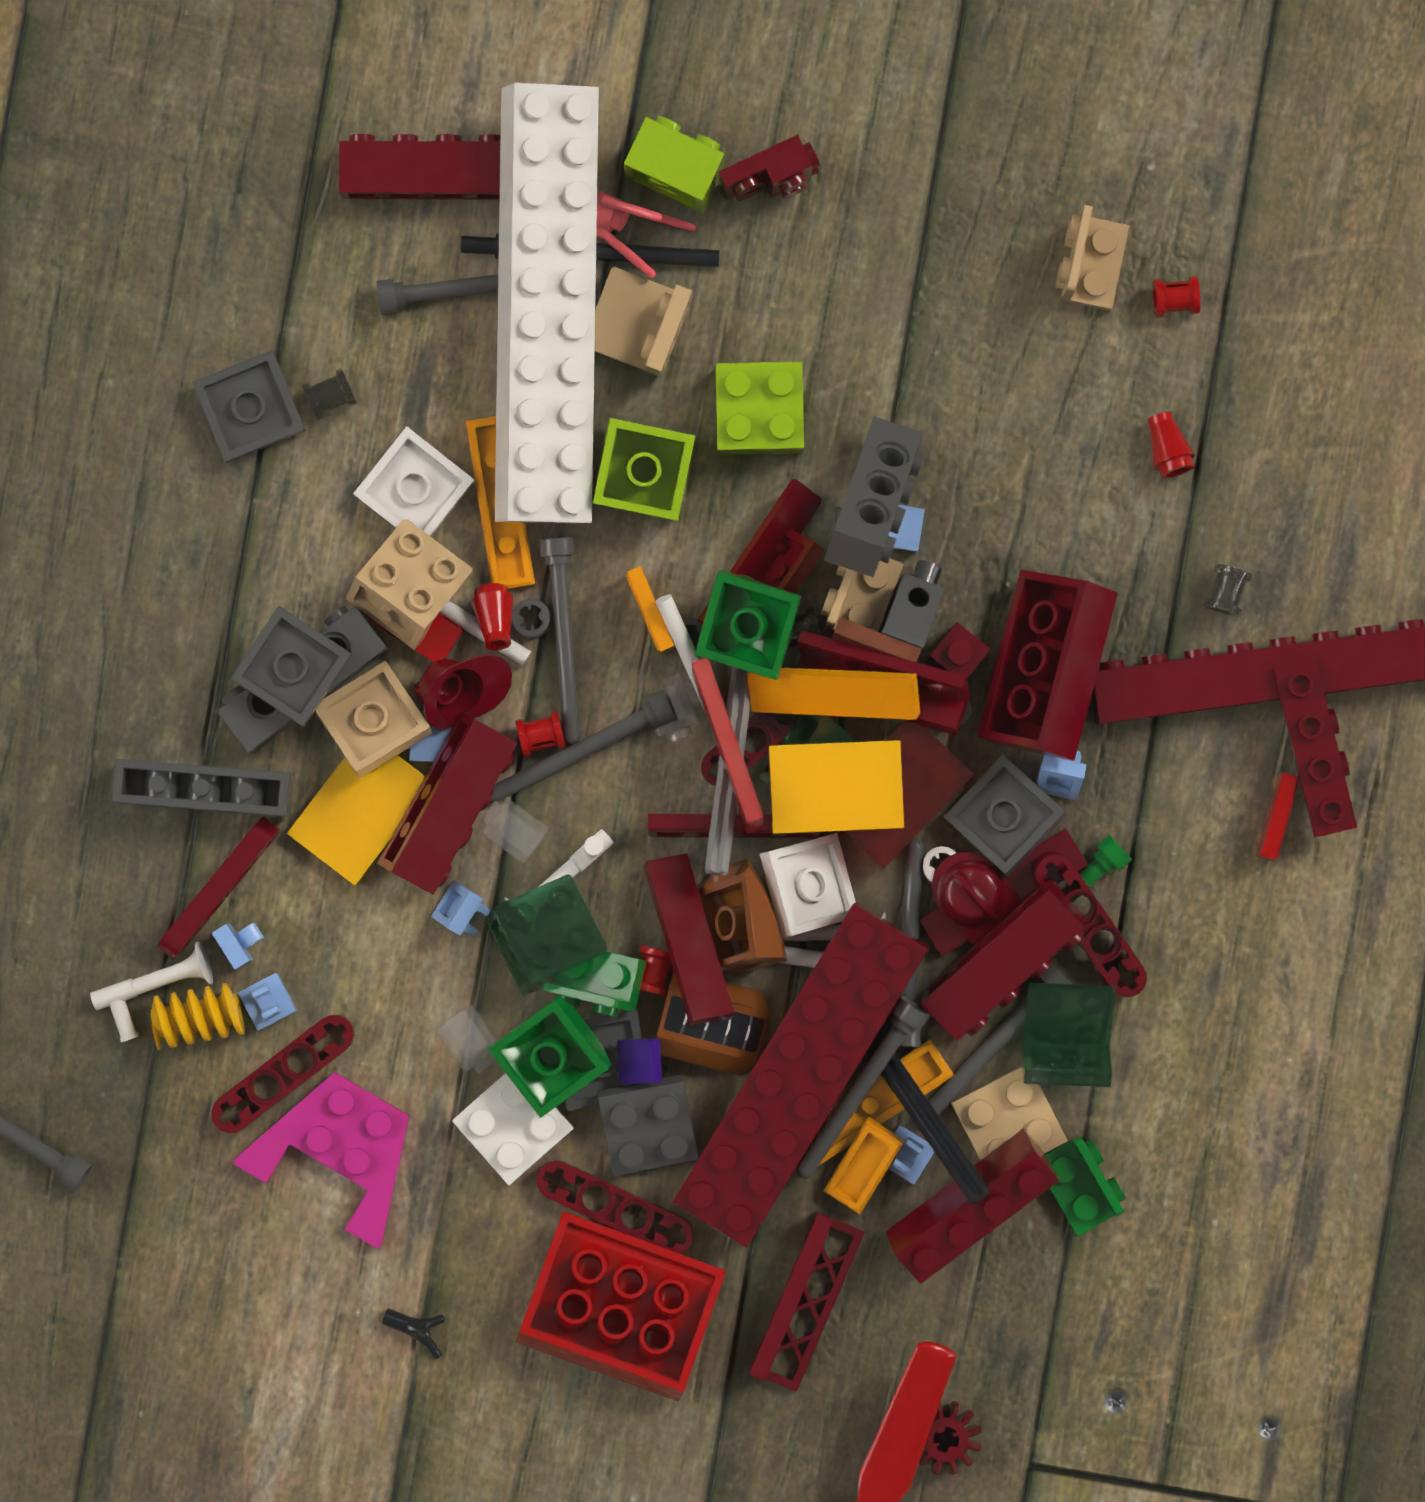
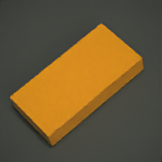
M641 566L627 571V581L658 653L663 654L674 649V643Z
M869 1117L823 1191L860 1215L906 1140Z

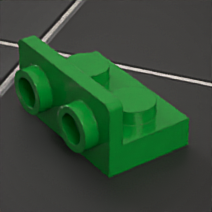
M563 941L554 983L543 982L542 990L556 993L555 998L559 996L574 1007H579L581 1000L594 1003L593 1012L617 1017L619 1009L635 1012L647 961Z
M1076 1135L1062 1145L1045 1153L1060 1180L1049 1189L1077 1237L1114 1215L1119 1216L1125 1212L1120 1202L1126 1200V1197L1114 1177L1108 1180L1105 1179L1098 1166L1104 1162V1159L1092 1139L1084 1142L1081 1136Z

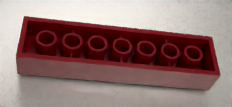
M858 902L853 903L680 1188L673 1203L747 1248L930 946Z

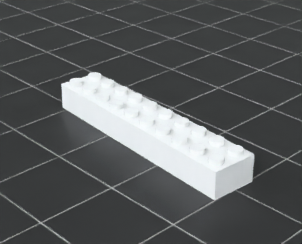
M512 83L501 88L495 522L592 523L599 87Z

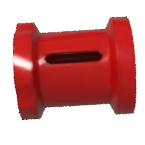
M1192 276L1189 277L1188 281L1163 283L1161 279H1153L1152 301L1155 317L1161 318L1164 316V313L1181 311L1199 314L1201 297L1198 277Z
M557 711L552 712L550 717L524 722L522 719L515 720L524 758L530 757L533 751L555 746L559 749L566 748Z
M641 945L639 950L643 954L641 960L647 962L640 990L667 996L669 990L665 986L671 967L669 953Z

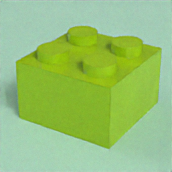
M658 116L655 121L645 117L624 162L625 178L703 214L719 181V171L725 168V153L719 151L721 145L700 134H697L696 138L693 139L680 133L681 126L668 118Z
M802 362L716 363L717 455L803 453Z
M608 418L592 494V503L678 521L695 435Z

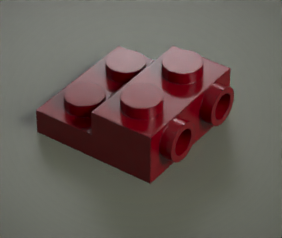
M797 134L720 170L719 187L725 200L735 196L739 202L761 191L759 185L765 182L772 198L782 194L783 198L786 199L807 188L805 183L811 180V176L819 173L818 166H820V163L811 143L802 144Z

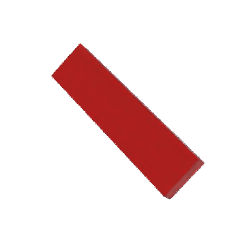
M706 658L692 662V676L747 834L762 830V826H764L763 813L711 664Z

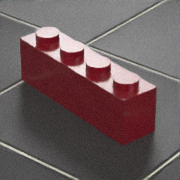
M371 134L349 135V141H339V194L342 199L500 200L501 135H479V141H461V136L455 134L436 135L435 141H418V136L413 134H396L392 136V141H375V135Z
M461 712L377 864L434 895L437 888L444 885L449 878L452 868L451 863L459 849L465 847L470 840L473 830L471 826L480 811L485 810L493 797L492 788L497 779L512 764L514 759L513 750L517 742Z
M1048 879L922 992L921 1005L956 1041L966 1033L969 1036H973L987 1023L989 1018L986 1015L997 1005L1001 1008L1007 1006L1019 994V985L1028 977H1031L1033 980L1037 979L1052 964L1050 958L1061 948L1068 951L1079 942L1084 935L1082 929L1085 925V915Z
M1024 1128L974 1165L990 1191L985 1199L977 1204L969 1203L956 1182L952 1181L885 1231L895 1256L919 1284H922L1060 1181L1049 1158Z

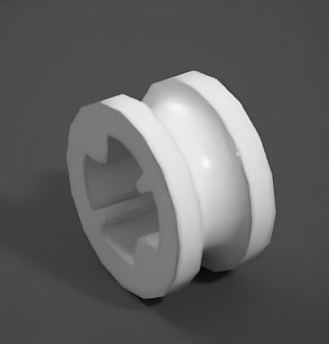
M940 846L926 853L923 858V874L928 881L932 882L935 868L929 866L932 857L935 856L936 859H939V853L951 856L956 853L949 847Z

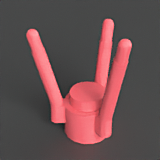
M602 190L597 192L596 237L605 240L650 278L655 277L656 272L617 239L611 231L614 229L620 232L624 228L629 214L689 232L696 230L695 224L626 203Z

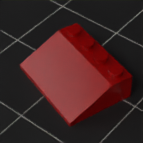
M563 1211L520 1327L516 1343L679 1402L686 1388L726 1270Z

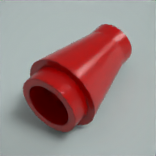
M1162 412L1148 418L1154 470L1160 472L1161 478H1174L1194 469L1192 459L1195 457V454L1174 421L1172 412Z
M488 583L481 585L474 590V598L470 603L483 634L485 646L493 651L506 649L511 645L510 632L513 596L508 592V588L504 584Z

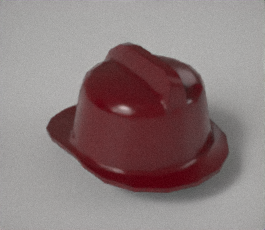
M493 654L479 655L464 661L445 658L430 665L424 672L421 681L414 684L413 690L424 705L423 711L426 721L432 727L444 730L453 727L461 712L475 718L496 708L506 697L511 687L512 672L509 664L501 656Z
M971 852L955 853L944 859L934 872L931 886L935 902L962 936L973 944L978 943L1022 903L1013 887L996 867L982 855Z

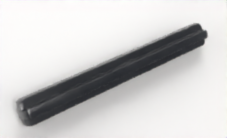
M880 1031L866 1052L869 1058L884 1038ZM894 1053L881 1072L882 1077L969 1203H979L989 1195L988 1186L896 1053Z

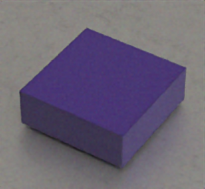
M660 1039L617 1040L619 1084L662 1082Z

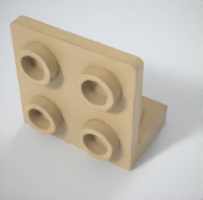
M1084 205L1080 214H1073L1071 221L1068 223L1064 246L1071 247L1070 257L1064 256L1062 263H1060L1055 288L1063 289L1060 301L1111 311L1130 225L1092 218L1093 206Z
M613 267L610 270L595 309V352L662 378L692 301L693 291L679 285L672 289Z
M404 519L356 575L345 599L415 650L425 638L433 620L469 578L473 569L412 522Z
M889 559L888 564L879 561L874 578L838 566L836 575L844 578L839 590L834 588L829 590L820 614L828 617L825 627L835 631L839 618H843L879 632L904 563Z

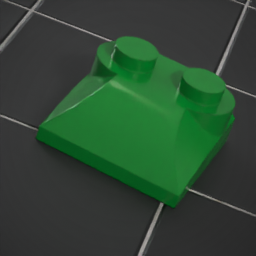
M723 570L718 571L695 655L778 680L802 596L755 581L747 575H736Z
M559 996L545 1003L537 1012L488 1048V1051L540 1118L607 1071L611 1066L602 1043L575 1008Z

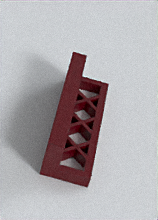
M801 630L797 641L801 657L796 668L917 674L920 715L916 720H901L957 735L971 697L966 676Z
M819 1211L816 1212L749 1368L750 1375L763 1381L768 1379L797 1392L865 1231ZM831 1227L853 1236L846 1253L831 1259L828 1258L823 1245ZM821 1252L824 1258V1262L816 1264V1261ZM839 1261H842L838 1273L835 1276V1273L831 1265ZM827 1267L833 1281L829 1293L812 1299L806 1286L810 1275L814 1271ZM804 1292L807 1302L798 1305ZM826 1300L818 1316L814 1304ZM810 1306L816 1321L812 1333L795 1339L789 1326L795 1312ZM787 1331L790 1341L781 1345ZM808 1340L803 1355L801 1356L797 1344H800ZM793 1346L799 1361L793 1378L790 1379L770 1370L777 1352Z

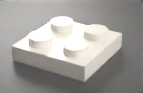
M406 426L353 494L395 528H397L402 520L407 519L431 537L470 489L475 480Z
M837 833L759 854L782 938L842 922L853 903L856 902Z
M506 1073L452 1120L508 1185L512 1184L575 1128L557 1107L540 1118Z

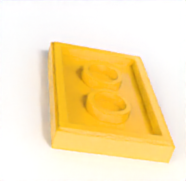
M900 740L768 746L772 833L904 828Z
M397 755L359 779L344 757L286 834L354 886H357L388 845L425 775Z

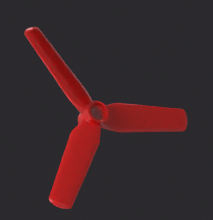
M921 1342L916 1345L859 1471L858 1498L853 1502H899L911 1488L957 1358L956 1353L949 1347L935 1342Z

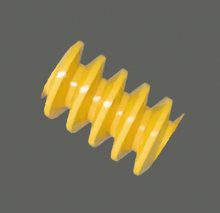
M222 983L221 993L218 997L215 996L210 986H206L202 1000L197 998L193 989L188 990L186 1003H181L176 992L171 993L169 1006H164L158 995L153 998L151 1020L158 1050H161L163 1037L170 1048L178 1047L180 1034L188 1045L195 1044L197 1031H199L205 1042L211 1041L214 1028H216L221 1038H228L231 1024L239 1035L245 1034L244 1016L238 993L233 994L227 983Z

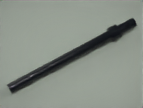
M496 233V237L462 236L461 253L495 255V259H499V233ZM596 243L597 261L630 262L610 244ZM626 245L645 263L719 267L720 250Z

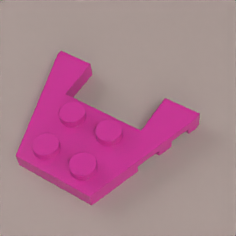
M334 1072L243 1151L233 1164L259 1180L268 1183L288 1147L292 1145L367 1190L345 1230L379 1249L384 1240L386 1223L410 1115L341 1074Z

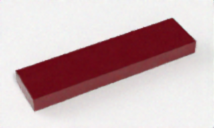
M648 814V835L650 837L709 838L712 814ZM736 814L733 838L821 837V831L772 833L771 815H763L764 826H762V830L747 834L741 814Z
M1066 828L1040 843L1008 878L998 870L1016 891L1021 902L1040 887L1033 875V866L1041 854L1048 851L1062 853L1072 862L1077 871L1088 866V863ZM1049 862L1045 866L1048 873L1043 877L1044 880L1052 878L1057 884L1064 881L1060 874V870L1065 867L1064 864L1056 866L1053 862ZM939 907L919 920L941 957L968 941Z
M687 853L646 861L643 866L690 1026L731 1018L734 1014V1009Z

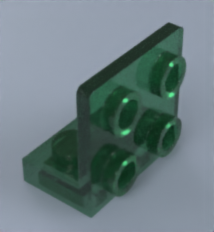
M569 874L494 906L485 920L523 997L538 991L545 979L595 958L607 950V946L572 876Z
M1030 983L1028 985L1021 1048L1024 1084L1111 1087L1112 1067L1109 1046L1116 991L1113 986Z

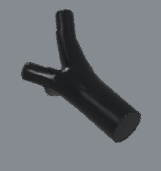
M390 1308L386 1310L382 1320L383 1325L416 1339L431 1352L435 1359L442 1356L441 1351L431 1338L429 1330L445 1322L443 1315L432 1318H414Z

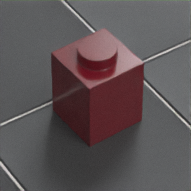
M956 622L927 659L939 669L968 678L991 649Z

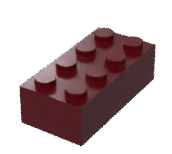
M1020 569L977 737L1014 749L1075 761L1118 592L1086 580Z

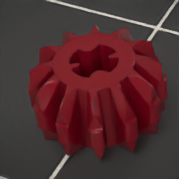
M951 1401L948 1413H943V1407L940 1403L925 1445L926 1449L923 1451L919 1465L922 1466L933 1457L931 1470L934 1474H939L943 1462H947L951 1475L957 1474V1466L954 1460L960 1458L964 1465L969 1467L973 1464V1461L965 1453V1450L979 1452L982 1447L977 1441L968 1439V1437L977 1436L982 1433L980 1425L964 1427L972 1420L973 1412L968 1409L957 1418L959 1404L956 1401ZM945 1427H951L952 1435L954 1437L957 1436L955 1443L947 1442L945 1448L938 1447L940 1443L937 1438L934 1439L935 1433H943Z

